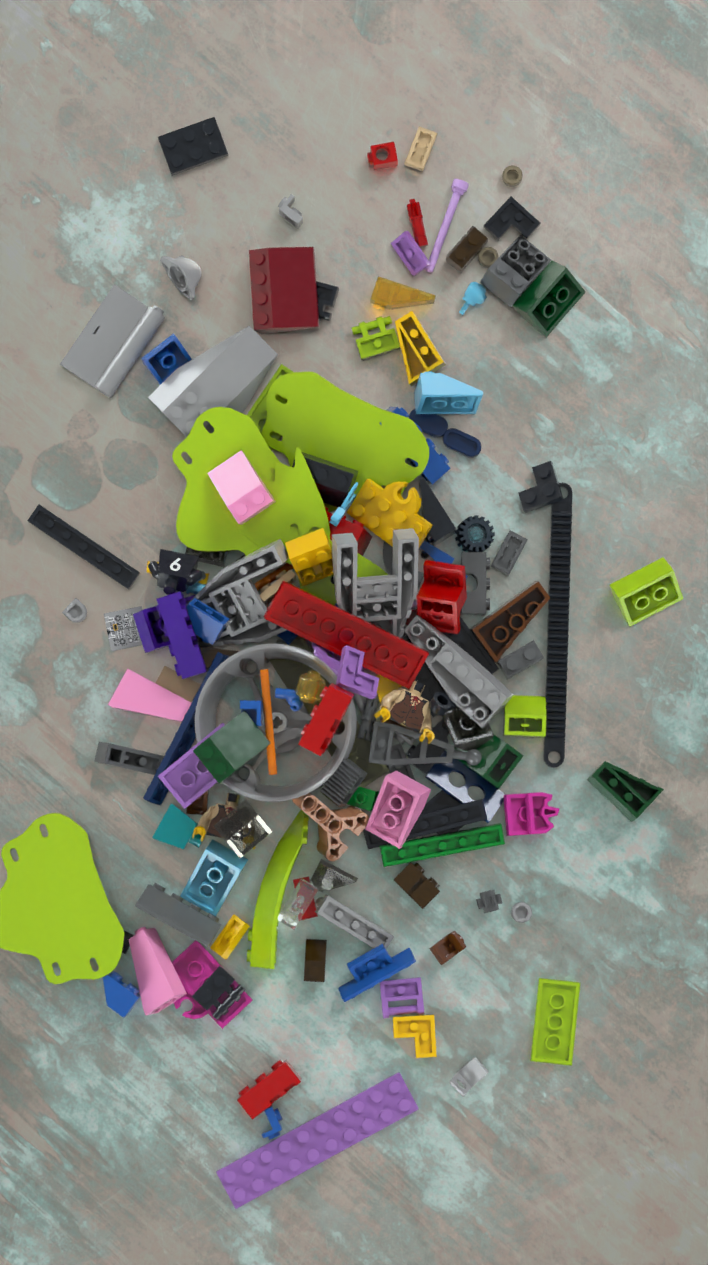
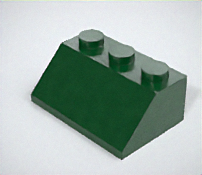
M552 260L513 304V307L522 318L547 337L585 294V290L565 266Z

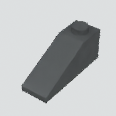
M99 742L94 762L155 775L164 756L111 743Z

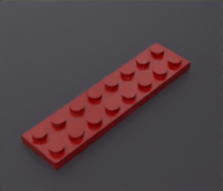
M282 581L263 616L264 619L340 656L342 648L346 645L365 652L363 667L408 689L412 686L429 655L428 651L285 581Z

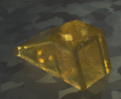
M378 276L370 303L376 309L385 310L386 308L390 310L434 304L436 295Z

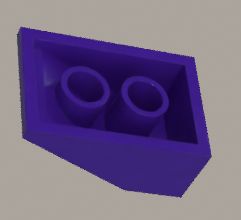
M196 594L185 597L186 604H188L196 596ZM156 606L133 614L145 653L168 647L171 644L169 636L166 637L162 627L164 621L162 617H159Z

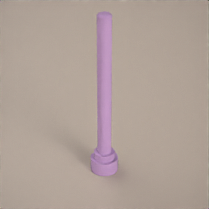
M453 180L451 186L453 188V195L429 258L431 264L425 269L428 273H433L460 196L467 192L469 184L463 180Z

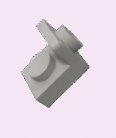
M291 194L288 198L284 197L279 203V215L298 229L303 223V217H301L302 213L294 207L290 208L295 201V197Z

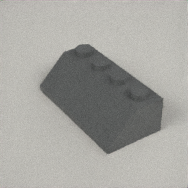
M154 883L153 886L148 884L135 907L209 947L222 925L218 922L219 918L211 913L207 916L200 912L201 908L193 903L189 906L182 902L184 898L175 893H172L170 896L164 892L166 888L157 883Z

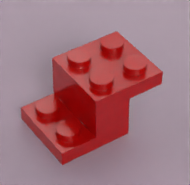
M425 560L423 564L424 582L417 594L418 615L441 632L458 634L460 631V611L467 599L465 566Z

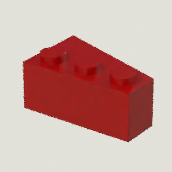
M281 1059L271 1066L272 1071L269 1074L262 1073L255 1079L256 1084L249 1088L247 1085L238 1093L240 1097L237 1098V1101L252 1120L301 1082V1077L287 1059L284 1062Z

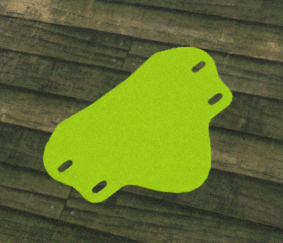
M291 372L282 375L273 382L268 391L267 418L262 430V436L269 447L283 453L288 458L290 467L293 466L295 450L298 447L301 452L357 470L358 475L355 483L357 482L358 486L354 492L357 495L366 479L373 480L379 486H387L398 481L408 482L409 484L427 466L429 446L424 435L410 418L367 403L339 389L315 372ZM279 394L287 398V403L283 404L275 400V395ZM274 431L282 435V441L272 438L270 432ZM405 459L415 460L418 462V466L412 467L406 464ZM324 503V506L329 508L328 512H332L334 510H337L338 508L336 506Z
M214 407L203 412L196 419L189 435L173 451V462L185 476L187 482L178 510L176 528L180 541L191 549L197 551L239 550L247 556L260 549V547L216 512V509L230 510L208 473L242 450L260 478L275 482L274 461H280L266 444L254 421L249 416L231 408ZM204 421H208L214 428L213 433H209L203 425ZM182 452H186L192 459L191 464L185 462L181 456ZM292 524L290 526L291 531L296 532L298 526ZM312 527L309 533L319 530V528Z
M60 813L43 815L37 818L23 834L7 842L1 850V856L7 870V880L0 890V948L35 956L41 963L46 979L52 984H61L74 979L95 980L111 973L118 965L124 941L123 927L105 894L93 861L86 831L71 818ZM41 824H44L47 828V837L42 836L40 831ZM13 848L16 849L19 860L16 862L13 861L10 850ZM91 958L96 959L99 967L98 971L92 970ZM54 962H57L60 967L61 974L59 976H56L52 967Z

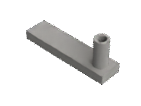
M328 895L318 898L315 902L317 907L315 912L372 948L383 944L387 949L394 937Z

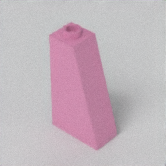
M127 669L108 705L116 709L182 722L191 702Z
M142 927L134 932L135 935L129 939L143 1010L145 1015L159 1013L187 993L156 929Z

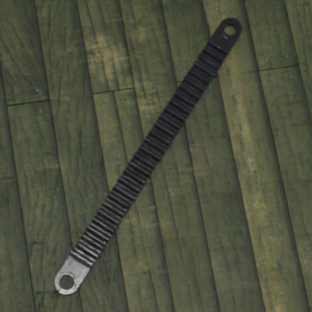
M563 482L559 483L560 488H565L568 495L563 500L551 504L548 587L550 599L548 600L545 684L546 736L544 737L543 759L545 764L552 768L558 767L564 762L566 736L572 488ZM554 751L559 754L560 759L557 763H551L548 760L550 752Z

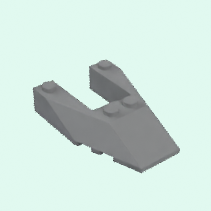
M414 529L393 530L392 575L357 577L358 543L353 533L332 534V563L335 598L338 608L402 638L406 620L410 617L412 604L418 594L419 537Z
M281 539L226 566L194 597L230 619L220 638L213 645L203 642L197 636L200 647L223 646L224 644L233 643L243 644L244 642L257 643L287 630L264 619L263 616L267 608L251 579L282 565L289 559L288 552Z

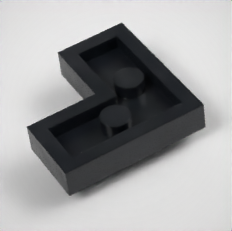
M510 196L483 227L497 240L511 226L527 239L541 223Z
M552 461L532 467L537 486L518 492L525 513L563 500Z

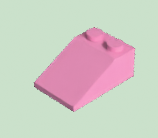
M242 450L208 473L238 524H244L276 502Z
M398 771L386 775L365 830L399 849L402 848L425 807L431 789Z

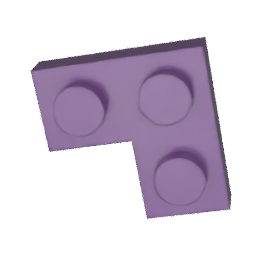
M346 645L342 648L336 685L366 698L374 699L377 694L379 678L361 671L365 652Z

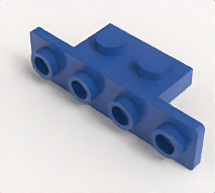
M381 944L347 963L354 979L338 988L343 1001L346 1002L355 998L360 993L373 988L376 984L415 963L416 960L411 949L407 948L391 957L384 945Z

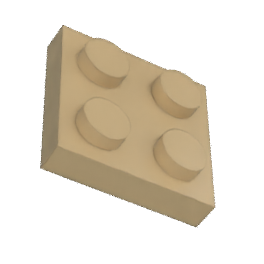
M291 569L288 572L283 570L275 577L276 582L272 585L268 583L260 590V598L265 606L273 600L282 581L290 584L296 581V575Z

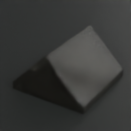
M459 707L450 708L442 716L455 747L465 751L477 749L494 737L489 723L481 728Z

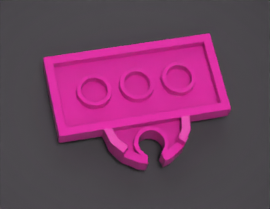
M196 940L172 962L187 993L175 1001L174 1005L178 1009L184 999H189L193 1004L190 1011H185L182 1014L186 1018L198 1019L209 1014L223 1029L253 1000L244 991L240 995L241 999L238 1002L235 1001L230 1006L229 1012L225 1016L222 1015L219 1020H216L212 1014L217 1008L212 1005L206 1010L192 996L221 965ZM234 980L230 986L235 990L239 984ZM224 991L217 1000L222 1004L229 994Z

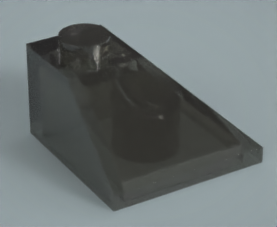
M321 859L310 881L313 883V888L323 892L324 889L329 891L355 883L358 878Z

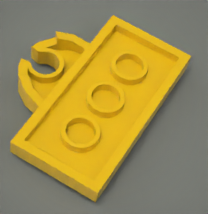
M366 479L347 511V514L364 524L366 528L392 547L393 530L413 528L419 537L420 547L433 526L417 514L421 507V498L415 487L408 491L406 499L401 496V490L407 487L408 482H393L382 488L373 480Z

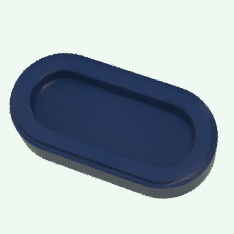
M415 409L409 414V418L424 433L433 437L443 436L448 429L446 419L437 414H416Z
M450 428L443 435V444L448 449L468 458L478 456L481 451V442L477 438L458 429Z

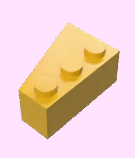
M413 311L395 321L408 382L413 386L417 384L420 373L436 372L446 364Z

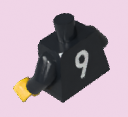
M160 549L159 562L147 561L146 572L151 573L153 578L158 579L157 586L164 588L163 591L167 595L173 594L176 591L185 592L189 586L195 583L207 584L210 574L197 570L198 556Z

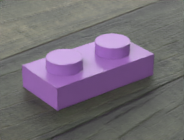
M409 231L403 232L391 242V245L412 276L418 275L431 264Z

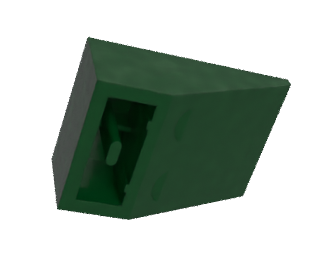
M472 720L454 745V750L468 752L471 749H476L481 753V762L475 766L469 765L466 760H457L496 789H500L524 756L484 727L481 728L474 720Z

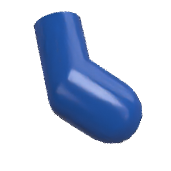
M276 688L275 698L286 699L292 711H299L303 705L302 699L295 690Z

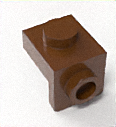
M453 931L429 949L438 962L443 965L460 951L464 950L466 945L463 938L456 931Z

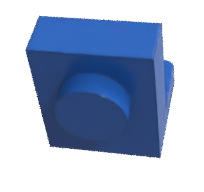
M269 1106L264 1110L272 1129L263 1132L262 1137H268L269 1140L279 1136V1131L283 1129L280 1123L283 1119L279 1109H274L273 1106Z

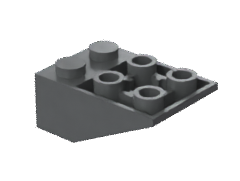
M520 235L488 268L480 283L508 306L512 307L551 262V259Z

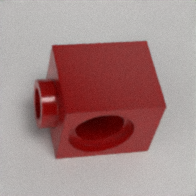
M394 142L370 146V152L367 153L369 165L373 164L374 170L398 166ZM385 153L388 157L385 160H379L377 154Z

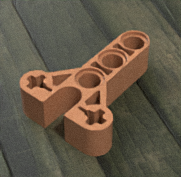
M312 793L292 799L296 806L318 824L319 841L317 843V850L329 861L338 860L349 848L340 840V833L344 829H349L359 836L369 821V816L358 807L348 806L346 809L330 810Z

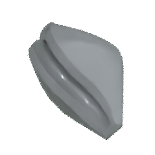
M183 255L177 258L162 256L160 261L172 283L182 294L193 300L195 287L201 278L199 265Z

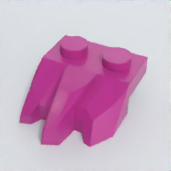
M537 792L504 795L506 836L543 834L550 831L554 825L548 818L557 816L559 813V808L547 805L552 800V794Z

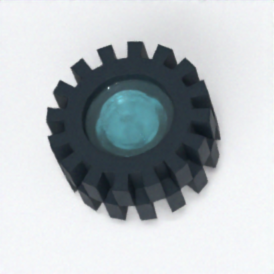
M478 515L466 518L457 526L458 529L455 531L457 537H455V540L459 541L457 544L459 547H463L462 551L483 552L491 546L490 544L494 541L492 537L495 536V532H492L494 528L493 525L489 526V520L484 521L485 517L481 516L478 518Z

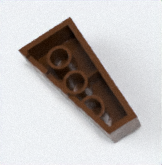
M534 581L470 628V630L492 660L497 663L503 653L547 603L550 596L539 581Z

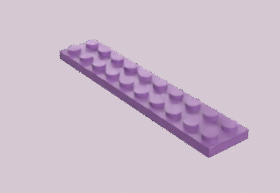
M397 1072L219 1169L216 1173L235 1209L417 1111L419 1108L400 1072Z

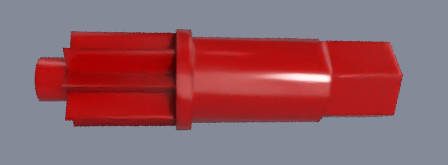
M410 199L407 209L414 239L420 248L426 247L428 242L420 203L416 202L415 199Z

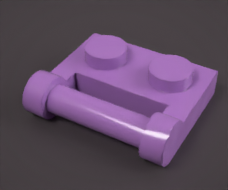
M421 977L380 982L383 1019L393 1015L413 1013L424 1015ZM417 999V1005L388 1008L389 1001Z

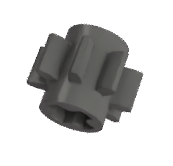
M495 890L479 893L480 899H476L478 909L483 908L484 913L499 910L498 904H502L500 894H495Z

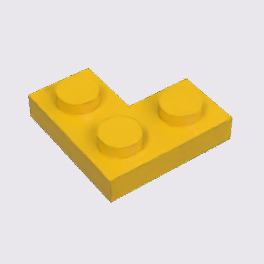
M434 1015L393 1017L394 1038L415 1037L416 1058L437 1057Z

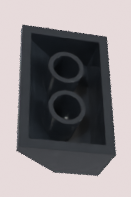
M302 452L323 502L341 507L355 484L358 471Z

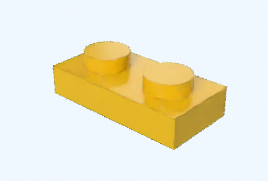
M233 914L210 948L227 960L250 925Z

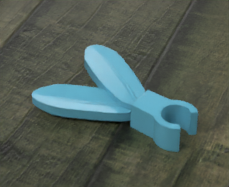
M357 482L351 488L341 507H338L329 523L334 526L339 524L346 510L357 496L354 494L358 486Z

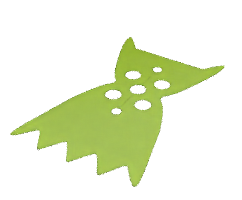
M298 447L295 450V467L274 461L275 482L261 478L276 501L242 525L238 524L230 511L216 509V512L225 521L260 548L281 539L286 548L285 542L308 534L312 527L324 528L332 547L330 527L323 500L306 460ZM292 524L298 526L296 532L291 531L290 526ZM357 553V577L388 575L382 568ZM290 559L285 561L286 563L292 564ZM331 576L302 586L299 580L300 589L332 605L337 603L335 586L330 581Z

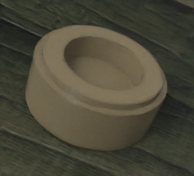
M514 165L506 167L502 174L503 182L509 187L519 185L523 177L521 169Z
M484 247L478 255L479 264L484 268H489L498 259V253L492 247Z

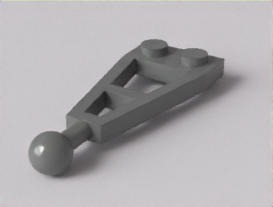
M374 721L368 763L388 766L452 763L453 758L466 760L472 766L478 765L481 762L482 755L478 750L471 749L468 752L456 751L453 745L437 739H433L430 744L446 749V757L426 758L427 737L421 742L419 758L390 759L394 731L418 740L421 734L395 724Z

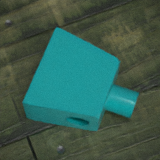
M170 804L152 837L155 840L181 849H185L188 842L198 848L203 842L200 841L202 837L200 834H196L192 838L193 831L198 823L173 804Z

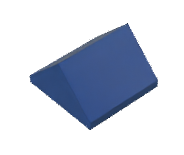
M174 333L141 358L143 364L160 385L177 368L192 360Z

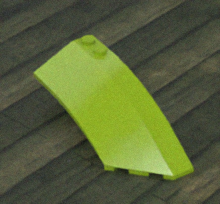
M302 810L299 811L278 842L260 886L253 927L248 929V941H252L251 950L247 949V962H250V967L275 969L278 923L283 896L294 863L303 844L307 845L309 816Z

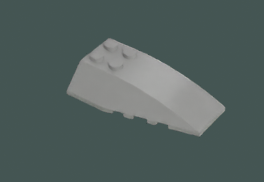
M247 326L177 368L148 398L187 437L196 419L208 409L226 407L243 413L278 354L250 326ZM204 421L203 425L209 433H213L214 428L208 421Z

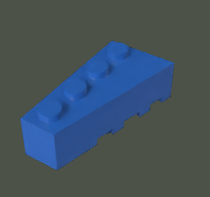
M389 407L386 410L409 417V414L402 407L400 409L398 407ZM416 424V426L419 428V430H420L421 433H422V432H423L422 429ZM427 438L429 460L426 468L420 475L424 477L428 484L433 485L450 467L448 466V459L442 453L438 454L434 449L436 447L435 444ZM410 459V464L413 467H417L418 462Z

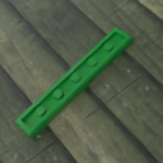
M498 823L408 840L404 842L400 849L392 844L379 847L383 867L503 845L505 841L502 824Z

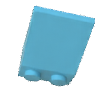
M431 371L420 373L414 390L416 414H476L483 391L442 373Z
M212 839L180 897L195 904L205 912L217 916L248 859Z

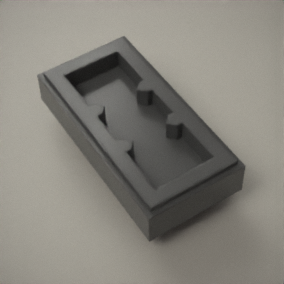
M510 530L490 567L509 576L528 539Z

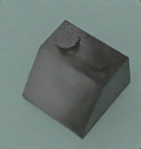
M246 799L214 824V828L239 858L244 856L272 832Z

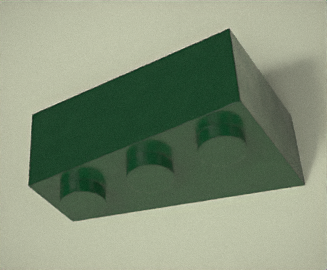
M606 761L587 779L631 822L636 820L664 790Z

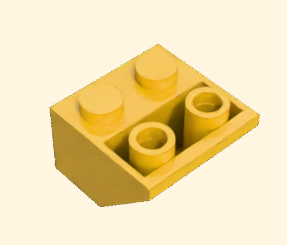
M324 528L285 542L289 559L302 586L333 575L332 547Z

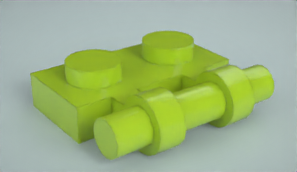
M382 316L377 317L374 321L368 323L361 322L358 323V326L351 327L353 335L362 334V338L355 340L361 360L400 349L395 329L386 330L385 325L392 324L390 316L384 318ZM379 328V333L368 334L369 330Z

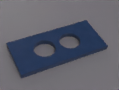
M444 750L440 757H446L447 751ZM454 758L452 763H435L425 776V778L461 804L474 801L468 795L469 787H479L484 793L483 803L488 818L484 821L487 823L491 821L504 802V795H506ZM452 772L460 773L465 779L464 786H453L449 781V774Z

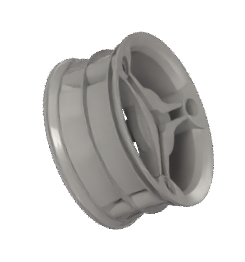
M263 644L239 651L222 662L213 671L202 688L195 712L197 743L216 728V713L220 698L227 685L235 676L247 678L255 700L262 701V695L253 677L260 675V670L266 668L270 659H288L301 662L320 673L329 684H336L337 676L314 653L294 646ZM250 661H254L257 665L256 671L252 673L248 672L246 668L247 663ZM270 684L272 719L276 720L278 716L280 717L279 720H283V724L279 725L278 728H275L276 725H273L275 753H285L299 746L298 743L303 736L301 732L305 724H309L312 717L308 714L304 704L299 711H292L286 699L275 698V690ZM353 699L342 719L345 724L344 732L339 733L336 731L332 738L333 743L337 746L335 753L327 765L311 778L287 786H271L260 783L257 769L267 758L266 747L253 767L247 763L241 767L249 771L247 779L243 780L240 778L239 769L226 779L223 784L245 797L268 802L299 798L321 788L322 784L334 774L342 760L348 759L353 748L357 728L356 709ZM263 712V726H258V728H259V729L262 731V733L265 735L264 712Z

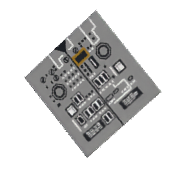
M142 606L104 613L111 651L142 645L133 614L142 610Z

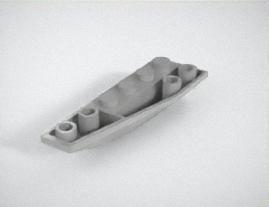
M416 615L404 631L411 642L428 651L429 655L425 662L450 699L481 728L493 719L514 696L507 687L472 656L419 615Z

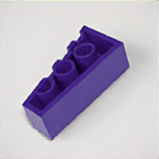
M177 592L157 598L158 605H156L159 617H162L164 625H162L166 637L169 636L171 642L168 647L171 656H175L177 664L174 665L177 676L187 679L206 673L207 669L187 610L184 594Z

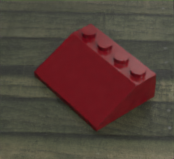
M278 247L249 250L254 331L260 334L318 328L319 315L314 247Z

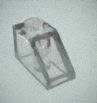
M301 878L280 912L278 921L295 930L319 888Z

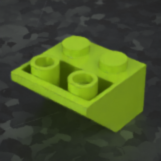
M514 695L504 706L503 736L544 738L546 736V696Z

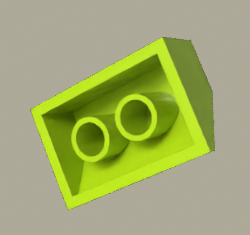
M664 557L609 585L614 599L629 627L683 600L674 570Z

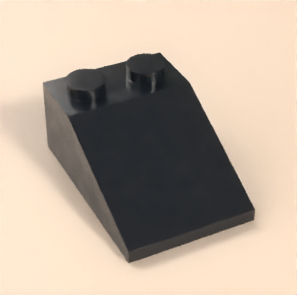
M424 477L419 480L422 517L433 525L425 540L436 546L454 535L456 527Z

